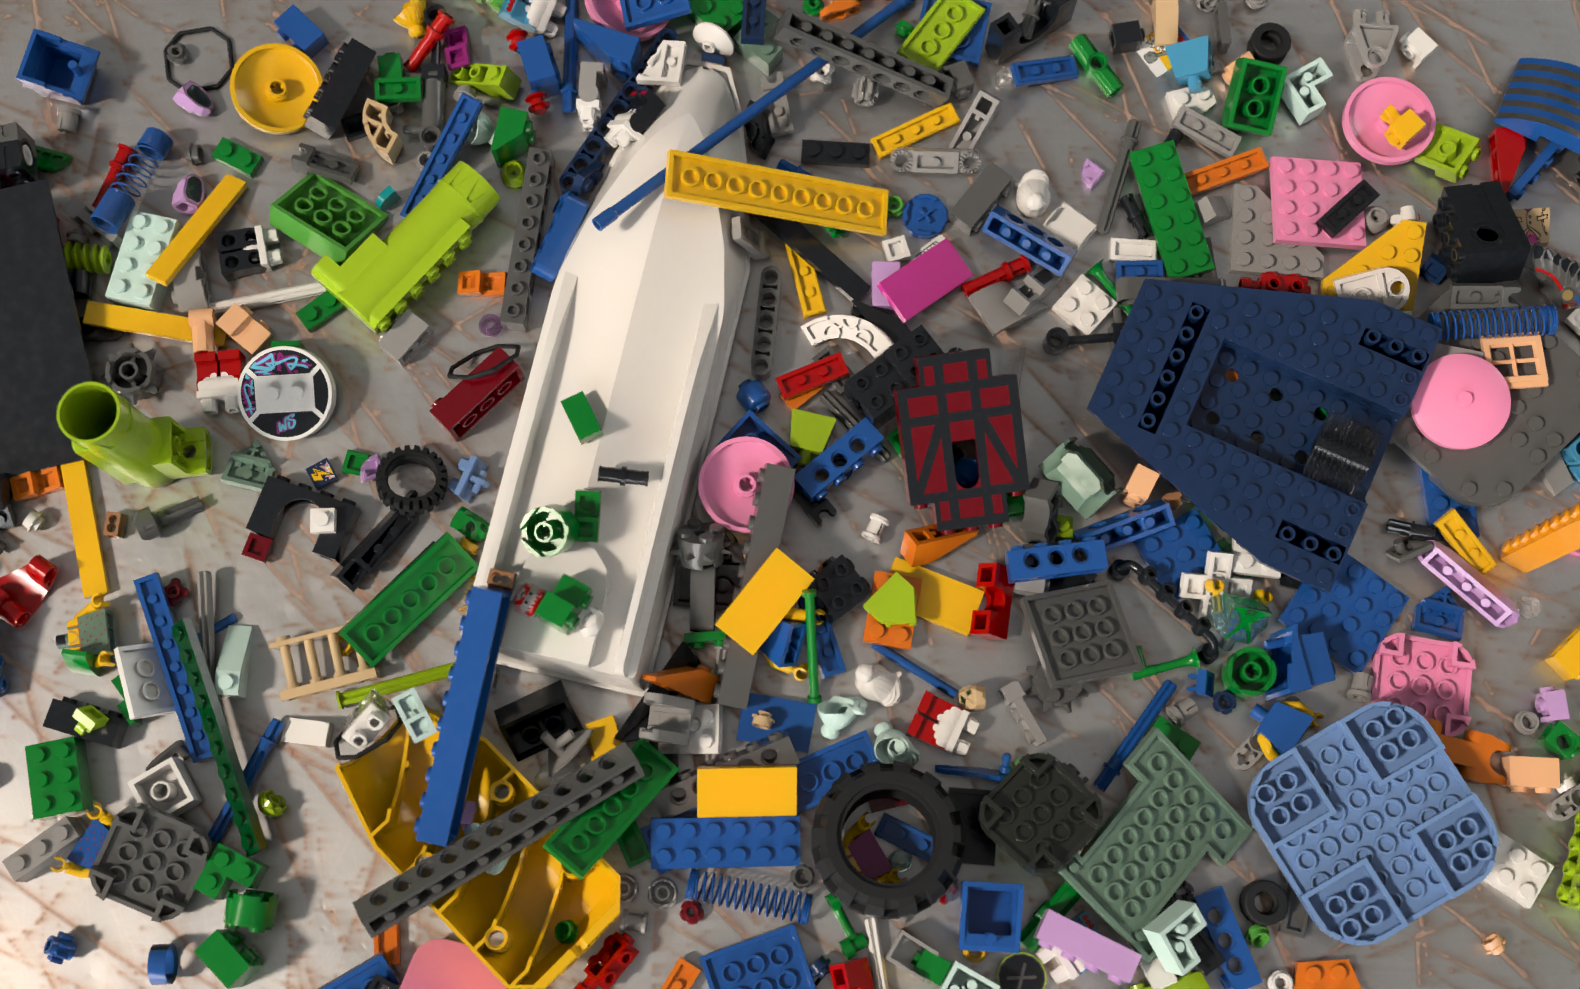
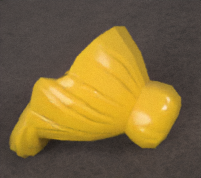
M410 0L402 5V11L392 19L398 25L407 28L409 36L412 38L422 37L427 32L423 24L426 0Z

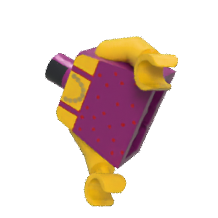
M865 812L859 817L857 822L846 830L842 838L843 847L849 861L856 870L871 880L882 883L906 881L907 877L901 879L897 874L898 870L904 868L901 866L893 869L869 829L876 821L867 823L865 816L869 812Z

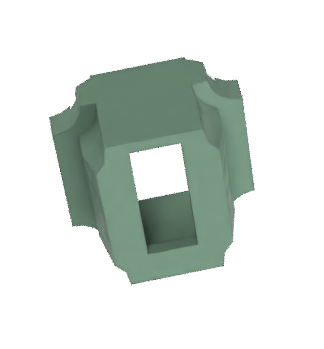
M1075 436L1059 445L1038 466L1050 481L1059 482L1061 494L1087 520L1098 513L1121 493L1123 489L1121 487L1115 489V474L1091 448L1081 445L1077 446L1075 442L1078 438Z

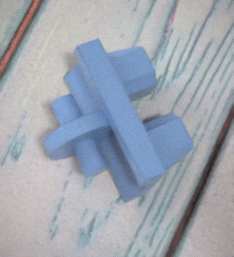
M473 455L470 458H461L458 463V470L463 472L460 480L456 478L451 479L448 489L463 501L471 503L474 494H478L481 487L488 489L490 485L484 480L487 475L485 471L488 465Z

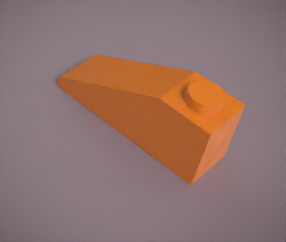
M934 524L905 530L900 553L911 567L932 563L975 537L978 531H965V528L955 529L956 533L942 535L941 531L938 532L934 529Z
M698 665L697 668L686 666L643 673L641 679L696 702L710 704L714 685L718 683L719 677L711 674L712 669Z

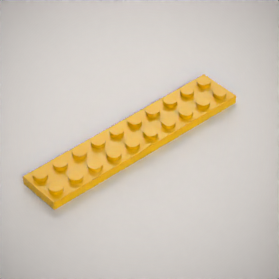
M673 149L667 151L664 198L883 237L886 235L889 190Z

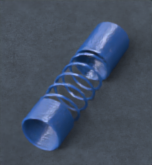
M146 128L137 146L134 147L135 154L128 156L129 163L122 166L123 173L117 174V182L111 184L90 216L92 223L97 228L109 234H117L135 206V201L129 194L141 197V193L133 186L119 182L118 178L124 174L135 185L146 188L147 184L141 178L125 173L124 168L130 165L141 176L149 179L153 178L150 171L140 165L132 164L130 158L136 156L147 167L159 169L157 163L153 160H164L173 146V141L168 134L158 128ZM136 148H139V150L146 156L137 154ZM140 157L151 161L156 167L148 165ZM134 166L145 170L151 177L142 174ZM128 175L140 180L145 186L136 183ZM119 184L126 192L113 188V185ZM122 185H125V186H128V187L132 188V189L135 190L139 195H136V194L131 193L130 191H128V190H127L125 187H123Z

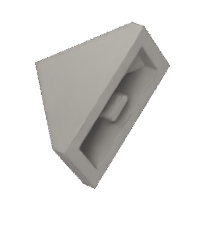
M1205 196L1194 204L1202 229L1232 217L1222 196Z

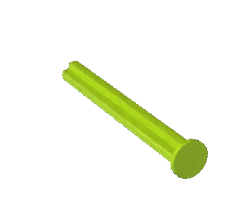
M451 662L342 693L336 691L338 706L340 710H343L344 706L446 679L448 678L451 666H455V663Z

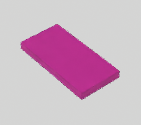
M946 238L879 282L876 286L901 321L905 323L971 278L973 273L948 238Z

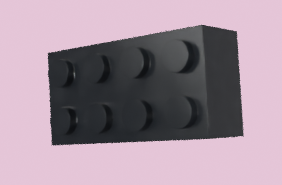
M351 38L348 44L343 42L334 57L337 63L333 61L323 78L327 82L323 81L313 96L316 102L312 100L303 115V118L306 119L303 126L326 139L330 138L337 129L377 53L376 51L354 38Z

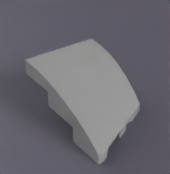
M1006 280L989 285L968 297L993 337L1009 327H1015L1028 318L1032 319L1047 310L1049 306L1039 301L1030 310L1019 316L1003 302L1014 287L1013 284Z

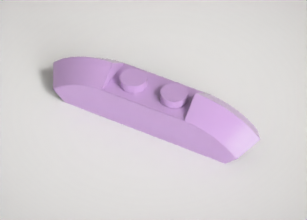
M1426 540V542H1432L1434 548L1418 556L1419 561L1496 627L1505 628L1518 623L1519 611L1500 589L1447 546L1434 540Z

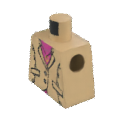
M1550 207L1513 209L1529 242L1532 245L1534 243L1539 244L1544 248L1549 243Z

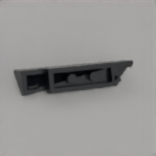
M410 490L404 497L416 498L418 492ZM399 510L395 512L390 511L330 576L348 590L354 592L365 574L369 573L372 575L419 522V513L415 512L414 516H409V512H405V515H400Z
M682 641L662 670L686 666L697 668L701 662L689 646ZM653 683L647 690V692L676 697L679 695ZM644 696L615 735L613 745L618 746L623 742L632 741L637 743L640 739L638 738L640 728L647 729L650 706L643 703Z

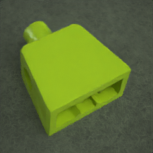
M792 409L790 447L802 457L796 463L798 466L805 467L811 462L812 456L817 457L826 450L836 426V418Z

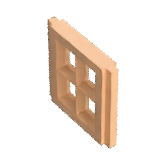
M1539 331L1536 336L1529 332L1527 337L1524 333H1521L1520 337L1513 333L1511 338L1508 334H1505L1504 338L1500 334L1496 338L1489 335L1488 339L1481 336L1480 344L1481 352H1484V360L1492 365L1512 364L1514 376L1504 377L1509 390L1547 387L1549 385ZM1532 345L1534 357L1516 359L1514 346ZM1509 347L1511 359L1492 360L1491 348ZM1535 362L1537 374L1519 375L1517 363Z

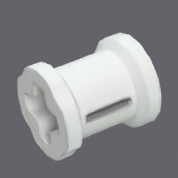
M871 513L868 527L861 535L873 543L880 544V537L885 527L889 526L890 521L878 514Z

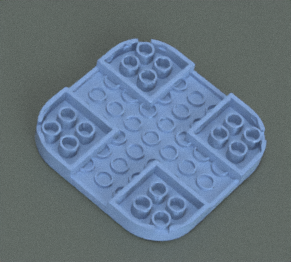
M1382 701L1354 710L1267 762L1256 773L1248 790V813L1256 832L1316 926L1331 938L1343 943L1371 945L1386 940L1446 901L1454 899L1478 885L1488 876L1496 862L1494 860L1497 847H1499V839L1493 819L1475 792L1472 793L1444 750L1445 746L1429 722L1416 710L1406 705Z

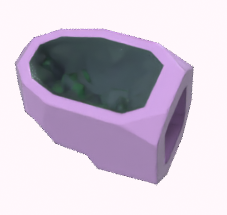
M188 81L172 98L176 104L183 107L189 113H195L198 116H208L213 111L214 102L211 96L193 81Z
M189 174L184 176L177 184L172 198V206L175 210L183 214H193L202 205L205 190L200 176Z

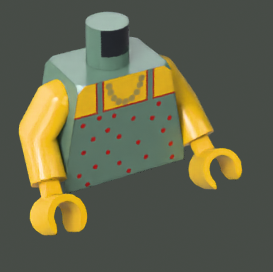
M107 592L94 593L91 602L74 616V619L67 622L68 633L56 635L55 638L58 649L69 648L70 650L94 654L93 665L96 668L103 666L114 667L115 663L110 662L111 657H115L114 649L117 648L113 612L105 608L102 609L103 607L110 606V602H104Z

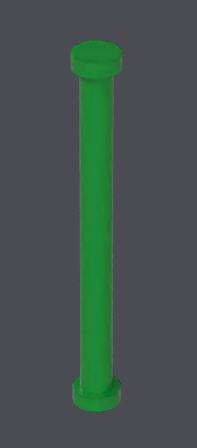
M804 589L802 590V597L805 598L810 694L807 696V702L817 704L822 702V696L819 694L815 616L817 590Z

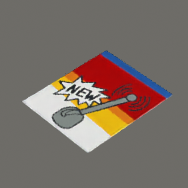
M1178 26L1177 43L1189 40ZM1153 32L1145 36V41L1142 42L1139 51L1136 52L1154 75L1159 77L1172 68L1165 46H1154Z

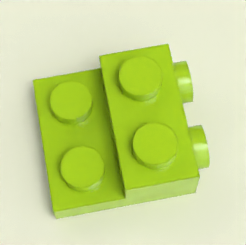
M1437 123L1431 142L1414 159V162L1435 170V176L1456 184L1460 178L1465 179L1468 175L1471 161L1476 162L1482 152V149H1480V138Z

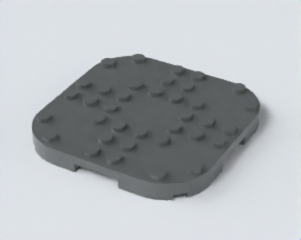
M1449 289L1422 313L1418 319L1427 322L1431 311H1437L1438 313L1444 311L1447 314L1450 310L1454 313L1460 310L1463 313L1466 309L1449 308ZM1522 308L1519 311L1522 322L1521 333H1523V316L1525 312ZM1489 310V312H1488V314H1487V315H1488V318H1489V324H1490V334H1489V335H1492V332H1491V320H1492V315H1493V313H1492V311ZM1497 310L1495 314H1496L1497 324H1498V334H1497V335H1499V334H1500V333H1499V319H1500V314H1501V313H1500L1499 310ZM1504 310V312H1503L1504 317H1505V323H1506V333H1505V334H1508V333H1507V317H1508V313H1509V312H1508L1507 310ZM1512 310L1511 314H1512V317H1513L1514 333H1515L1516 310ZM1473 311L1471 315L1474 325L1472 340L1468 337L1469 314L1467 312L1464 314L1466 325L1464 340L1460 337L1461 315L1459 312L1456 314L1458 325L1456 341L1452 337V313L1448 315L1450 338L1448 341L1445 340V315L1442 313L1440 316L1443 329L1442 339L1437 343L1481 352L1480 339L1476 337L1475 331L1476 312ZM1481 311L1480 314H1479V315H1480V318H1481V324H1482V335H1481V336H1484V332H1483V322H1484L1485 313H1484L1483 311ZM1527 311L1528 316H1529V321H1530V332H1531V315H1532V314ZM1527 318L1525 319V330H1526V332H1527ZM1533 318V330H1534V332H1535V318ZM1510 319V322H1509L1510 334H1511V319ZM1519 319L1517 320L1518 333H1519ZM1502 320V323H1501L1502 334H1503V320ZM1546 333L1543 336L1541 335L1549 385L1547 387L1510 389L1511 410L1505 426L1496 437L1479 447L1467 450H1453L1433 443L1416 426L1410 408L1407 415L1398 421L1389 443L1391 445L1395 443L1430 475L1428 478L1438 488L1456 502L1470 507H1494L1500 505L1524 488L1580 432V356L1556 335L1548 336ZM1532 345L1514 346L1516 359L1534 357ZM1509 347L1491 348L1493 361L1511 359ZM1535 362L1517 363L1519 375L1537 374ZM1512 364L1493 365L1503 377L1514 376Z

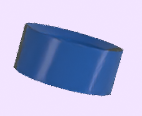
M174 943L153 944L147 961L149 982L152 985L173 984L178 970L176 946Z

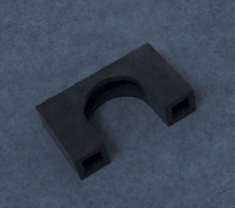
M1044 0L1038 15L1040 19L1036 21L1031 39L1020 37L1022 22L1018 24L1010 12L990 23L985 50L998 66L1070 22L1077 0Z
M277 475L276 478L268 476L246 529L254 534L275 540L285 515L293 507L300 504H313L319 508H335L337 510L336 533L319 534L312 552L319 557L340 564L362 512L356 507L357 503L346 498L339 501L334 499L335 495L323 490L320 493L314 492L311 486L304 483H299L298 486L291 484L290 479L281 475Z

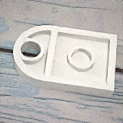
M1378 267L1332 280L1336 297L1376 300L1397 310L1404 306L1410 294L1408 279L1402 272L1392 267ZM1400 281L1403 286L1402 290L1397 294H1393L1391 292L1392 283Z

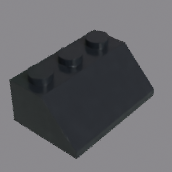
M561 680L494 710L498 727L517 762L549 748L540 739V736L545 731L556 740L569 729L573 733L584 730Z

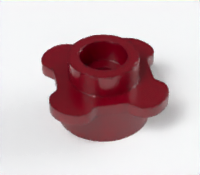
M179 578L171 579L170 584L164 587L170 606H177L179 602H182L189 595V589L181 585Z

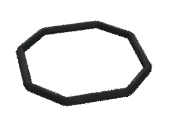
M211 26L178 32L163 51L168 82L178 89L182 87V85L171 78L167 49L174 45L182 35L212 31L227 41L230 69L217 84L201 87L205 91L221 87L234 68L230 38Z
M496 344L477 350L453 364L449 368L447 377L449 379L471 380L493 373L519 356L521 346L517 344ZM499 346L502 349H516L515 354L490 369L471 375L453 374L454 369L470 359L495 350Z
M395 705L379 706L383 711L387 709L396 710L398 723L385 738L355 755H341L339 742L342 739V734L354 721L349 723L333 742L336 759L339 761L356 760L388 742L403 724Z

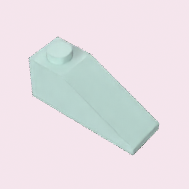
M228 625L215 673L214 687L219 697L246 699L253 626Z

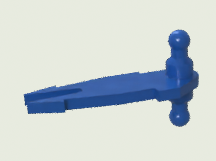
M1004 753L1002 755L1003 762L999 770L980 767L935 765V772L998 781L999 784L1012 770L1010 766L1012 757L1011 754Z

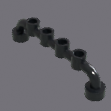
M1122 559L1115 560L1109 566V574L1116 580H1123L1132 570L1138 575V581L1142 585L1149 586L1155 591V596L1160 602H1166L1173 608V613L1178 619H1184L1191 625V630L1196 636H1202L1208 642L1197 651L1201 662L1209 665L1218 659L1219 643L1216 636L1209 630L1212 626L1210 620L1206 617L1197 619L1191 613L1193 605L1190 601L1182 600L1179 602L1173 596L1175 588L1172 584L1164 583L1161 585L1155 579L1157 577L1155 568L1151 566L1143 568L1135 561Z

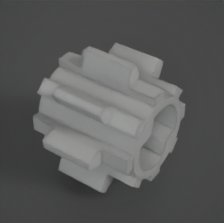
M866 77L857 79V83L853 84L852 98H855L854 103H857L859 106H873L879 97L880 86H877V82Z

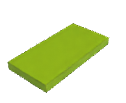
M937 0L900 46L896 54L939 72L983 16L985 8L972 0Z

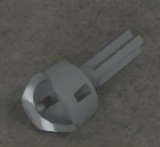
M199 496L159 511L156 514L154 511L151 512L149 506L136 511L133 519L141 539L152 540L161 536L160 525L168 524L204 508Z

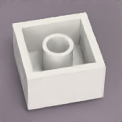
M170 757L127 782L137 803L151 805L174 816H179L203 802L186 767L179 758Z

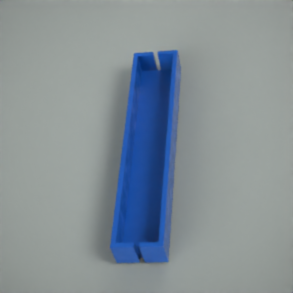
M481 585L472 586V590L467 592L465 605H468L467 613L462 616L459 629L462 630L461 640H457L454 648V655L457 656L455 666H451L448 680L451 681L450 689L445 692L442 705L446 707L444 715L440 716L437 724V731H440L438 741L434 742L431 756L434 757L432 767L429 766L425 781L428 782L427 791L423 792L420 800V807H423L421 817L417 818L414 826V832H417V841L447 847L458 838L510 606L511 591Z

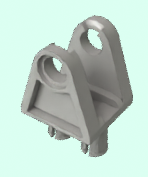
M1356 9L1352 12L1353 27L1344 40V48L1353 75L1360 83H1365L1378 75L1379 69L1387 62L1396 39L1399 25H1389L1390 12L1387 10L1384 16L1383 10L1375 13V24L1367 23L1366 9L1362 10V14L1361 9ZM1366 66L1370 68L1372 75L1369 77L1363 76L1361 67Z
M645 692L643 703L650 706L647 729L640 728L638 738L652 742L690 745L691 732H697L701 727L700 719L693 717L695 700Z

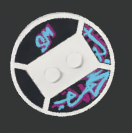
M273 347L258 353L243 369L237 388L238 404L248 424L263 436L280 441L299 440L315 434L330 419L336 404V384L328 366L314 353L299 347Z

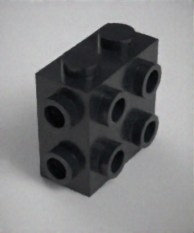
M843 554L836 559L834 556H831L822 564L824 568L821 571L813 570L809 573L814 580L807 589L817 590L815 606L817 609L825 612L824 615L819 616L830 625L872 593L868 581L864 577H860L855 570L853 562L849 558H845Z

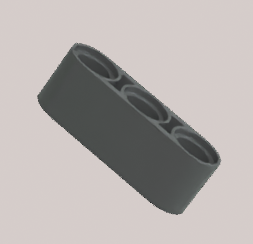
M714 565L703 566V570L691 569L690 632L715 631L717 568H714Z

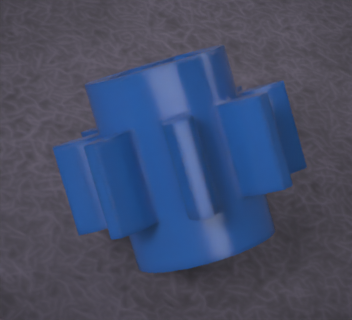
M59 931L57 936L51 935L44 946V954L48 955L47 959L59 965H62L64 959L71 960L77 948V943L73 941L74 937L62 931Z

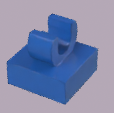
M1198 670L1197 674H1188V678L1196 679L1197 681L1194 687H1187L1188 691L1196 693L1203 698H1213L1214 673L1208 670Z

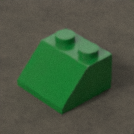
M500 108L491 146V152L498 168H502L508 161L516 160L529 152V147L535 143L536 130L533 129V121L530 120L527 111Z

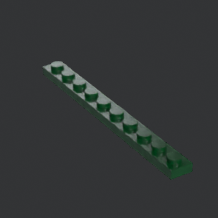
M182 618L171 627L172 637L177 643L180 661L184 664L187 682L193 691L195 706L199 710L202 727L207 734L210 751L218 767V776L222 779L225 796L233 812V821L238 827L241 836V845L246 851L247 857L268 848L192 618Z

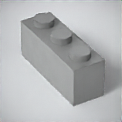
M65 816L2 862L15 882H28L48 868L49 865L58 861L53 858L54 856L59 855L63 857L72 851L84 834L85 829L77 817Z

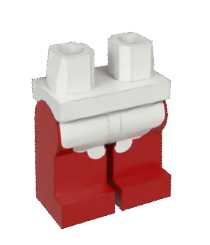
M240 349L218 351V354L215 351L194 353V362L197 368L196 398L201 402L203 412L206 415L218 414V404L225 403V411L227 413H239L237 388L241 373L246 366V356Z
M926 690L906 732V736L950 755L953 752L965 756L971 743L960 739V733L964 730L975 735L980 722L969 716L970 712Z

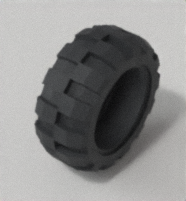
M894 760L893 764H880L879 761L862 764L859 769L849 774L847 772L832 783V787L825 796H822L815 811L811 829V852L815 868L818 870L823 884L834 898L837 897L849 909L864 916L867 914L880 917V919H899L902 916L916 915L931 907L940 897L944 896L956 879L963 863L966 832L960 817L961 810L953 795H949L943 789L940 780L928 771L923 773L912 768V764ZM877 798L899 799L912 805L925 818L932 835V855L927 866L916 876L898 883L877 882L861 874L849 861L842 843L843 827L852 812L870 800Z

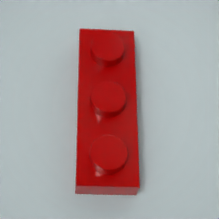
M838 352L775 378V381L784 401L846 377L850 372L841 352Z

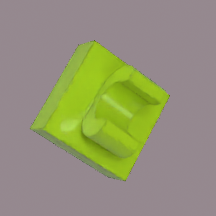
M91 704L77 708L72 715L78 721L74 730L81 736L86 731L91 733L93 730L105 727L109 720L107 716Z

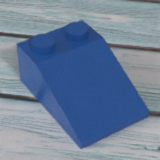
M575 18L573 23L578 43L598 62L604 63L605 68L617 79L626 81L643 57L640 38Z
M750 409L715 446L717 447L719 444L736 437H756L777 447L787 458L791 468L802 458Z

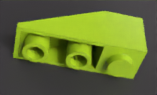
M471 63V65L452 70L448 82L456 86H470L476 89L477 92L491 97L515 100L522 79L508 66Z

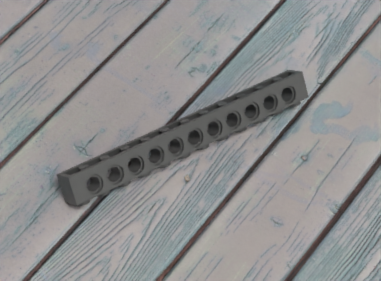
M623 742L352 903L361 923L371 938L396 925L645 776L638 759L626 742Z

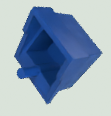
M33 29L16 79L25 88L33 89L40 96L83 105L97 67L100 51L62 39L60 36Z
M1294 624L1270 634V639L1264 640V648L1269 650V657L1274 661L1277 668L1275 683L1265 692L1266 701L1312 689V687L1336 680L1335 666L1330 660L1329 644L1327 639L1324 638L1323 632L1299 635L1298 624Z
M961 881L958 950L1020 953L1024 884Z

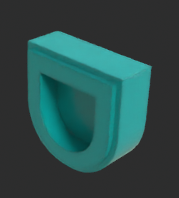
M389 185L378 195L375 203L382 211H385L400 200L401 197Z

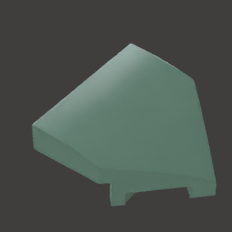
M259 440L252 442L251 446L239 452H231L232 458L228 460L221 481L228 485L257 492L262 491L267 477L275 476V470Z

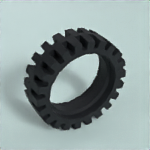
M405 445L404 450H401L398 447L395 448V453L392 451L388 452L387 457H383L380 460V465L378 464L376 473L378 496L380 500H383V504L386 507L390 506L391 511L399 510L400 515H405V512H409V516H414L415 512L423 515L426 509L430 512L433 510L434 505L436 507L440 505L447 492L448 475L446 466L443 464L441 457H437V453L434 451L429 452V448L424 447L423 450H420V446L414 445V449H410V445ZM408 463L420 464L428 467L434 473L436 481L433 489L426 495L409 498L400 496L390 489L388 484L389 475L398 466Z

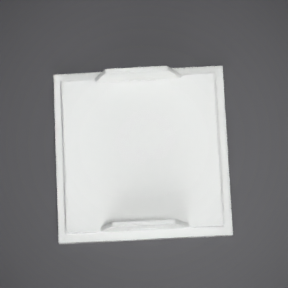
M1062 200L1040 229L1077 250L1076 257L1094 234L1098 224Z

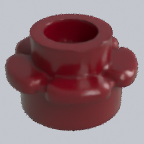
M687 900L682 903L681 911L679 912L682 921L694 925L703 918L704 910L701 908L702 905L699 901ZM691 909L694 910L692 915L689 913Z

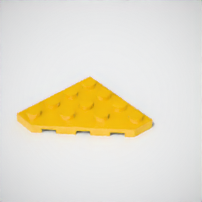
M1401 220L1331 274L1323 278L1319 295L1336 297L1333 279L1378 267H1392L1402 272L1410 285L1408 300L1399 311H1411L1413 315L1427 223ZM1400 281L1393 282L1391 292L1393 294L1399 293L1403 287Z

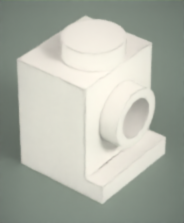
M1419 27L1412 33L1410 31L1406 32L1399 40L1402 44L1399 49L1406 58L1414 62L1412 66L1414 69L1429 58L1438 47Z

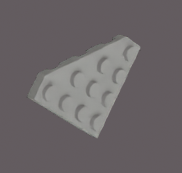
M1234 184L1232 187L1229 273L1260 276L1262 273L1273 271L1279 275L1299 274L1301 277H1308V280L1321 281L1324 273V256L1315 246L1273 244L1271 200L1258 186Z

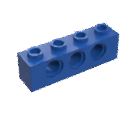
M999 205L991 211L981 229L984 233L1060 277L1067 271L1078 252Z
M865 417L795 474L794 484L810 503L816 499L818 502L821 501L829 493L828 489L834 484L836 487L846 480L847 473L852 469L854 472L865 464V458L870 454L873 457L883 449L884 437ZM854 443H861L864 446V450L855 451L852 445ZM841 457L845 459L846 464L844 466H837L833 462L834 459ZM819 472H824L828 475V479L826 481H818L815 475Z
M1158 499L1073 531V536L1076 543L1082 542V539L1086 537H1097V540L1104 539L1105 548L1108 551L1175 526L1176 523L1169 503ZM1079 551V554L1086 558L1085 554Z
M1086 537L1082 539V542L1073 543V540L1070 539L1058 542V545L1049 546L1047 542L1034 544V548L1025 549L1024 545L1013 546L1004 555L1009 584L1102 573L1109 568L1104 539L1097 540V537ZM1074 552H1083L1086 560L1083 562L1077 561L1074 557ZM1050 555H1059L1062 563L1059 565L1053 564L1050 560ZM1027 557H1034L1038 562V566L1034 568L1029 567L1025 559Z
M1216 886L1194 895L1191 902L1196 903L1207 923L1202 931L1226 960L1219 966L1222 974L1219 976L1223 988L1248 989L1263 983L1223 887ZM1212 909L1216 910L1219 916L1214 924L1208 919V913ZM1222 933H1225L1229 939L1225 947H1221L1218 942V938ZM1232 957H1235L1239 962L1236 971H1231L1228 966L1229 960Z

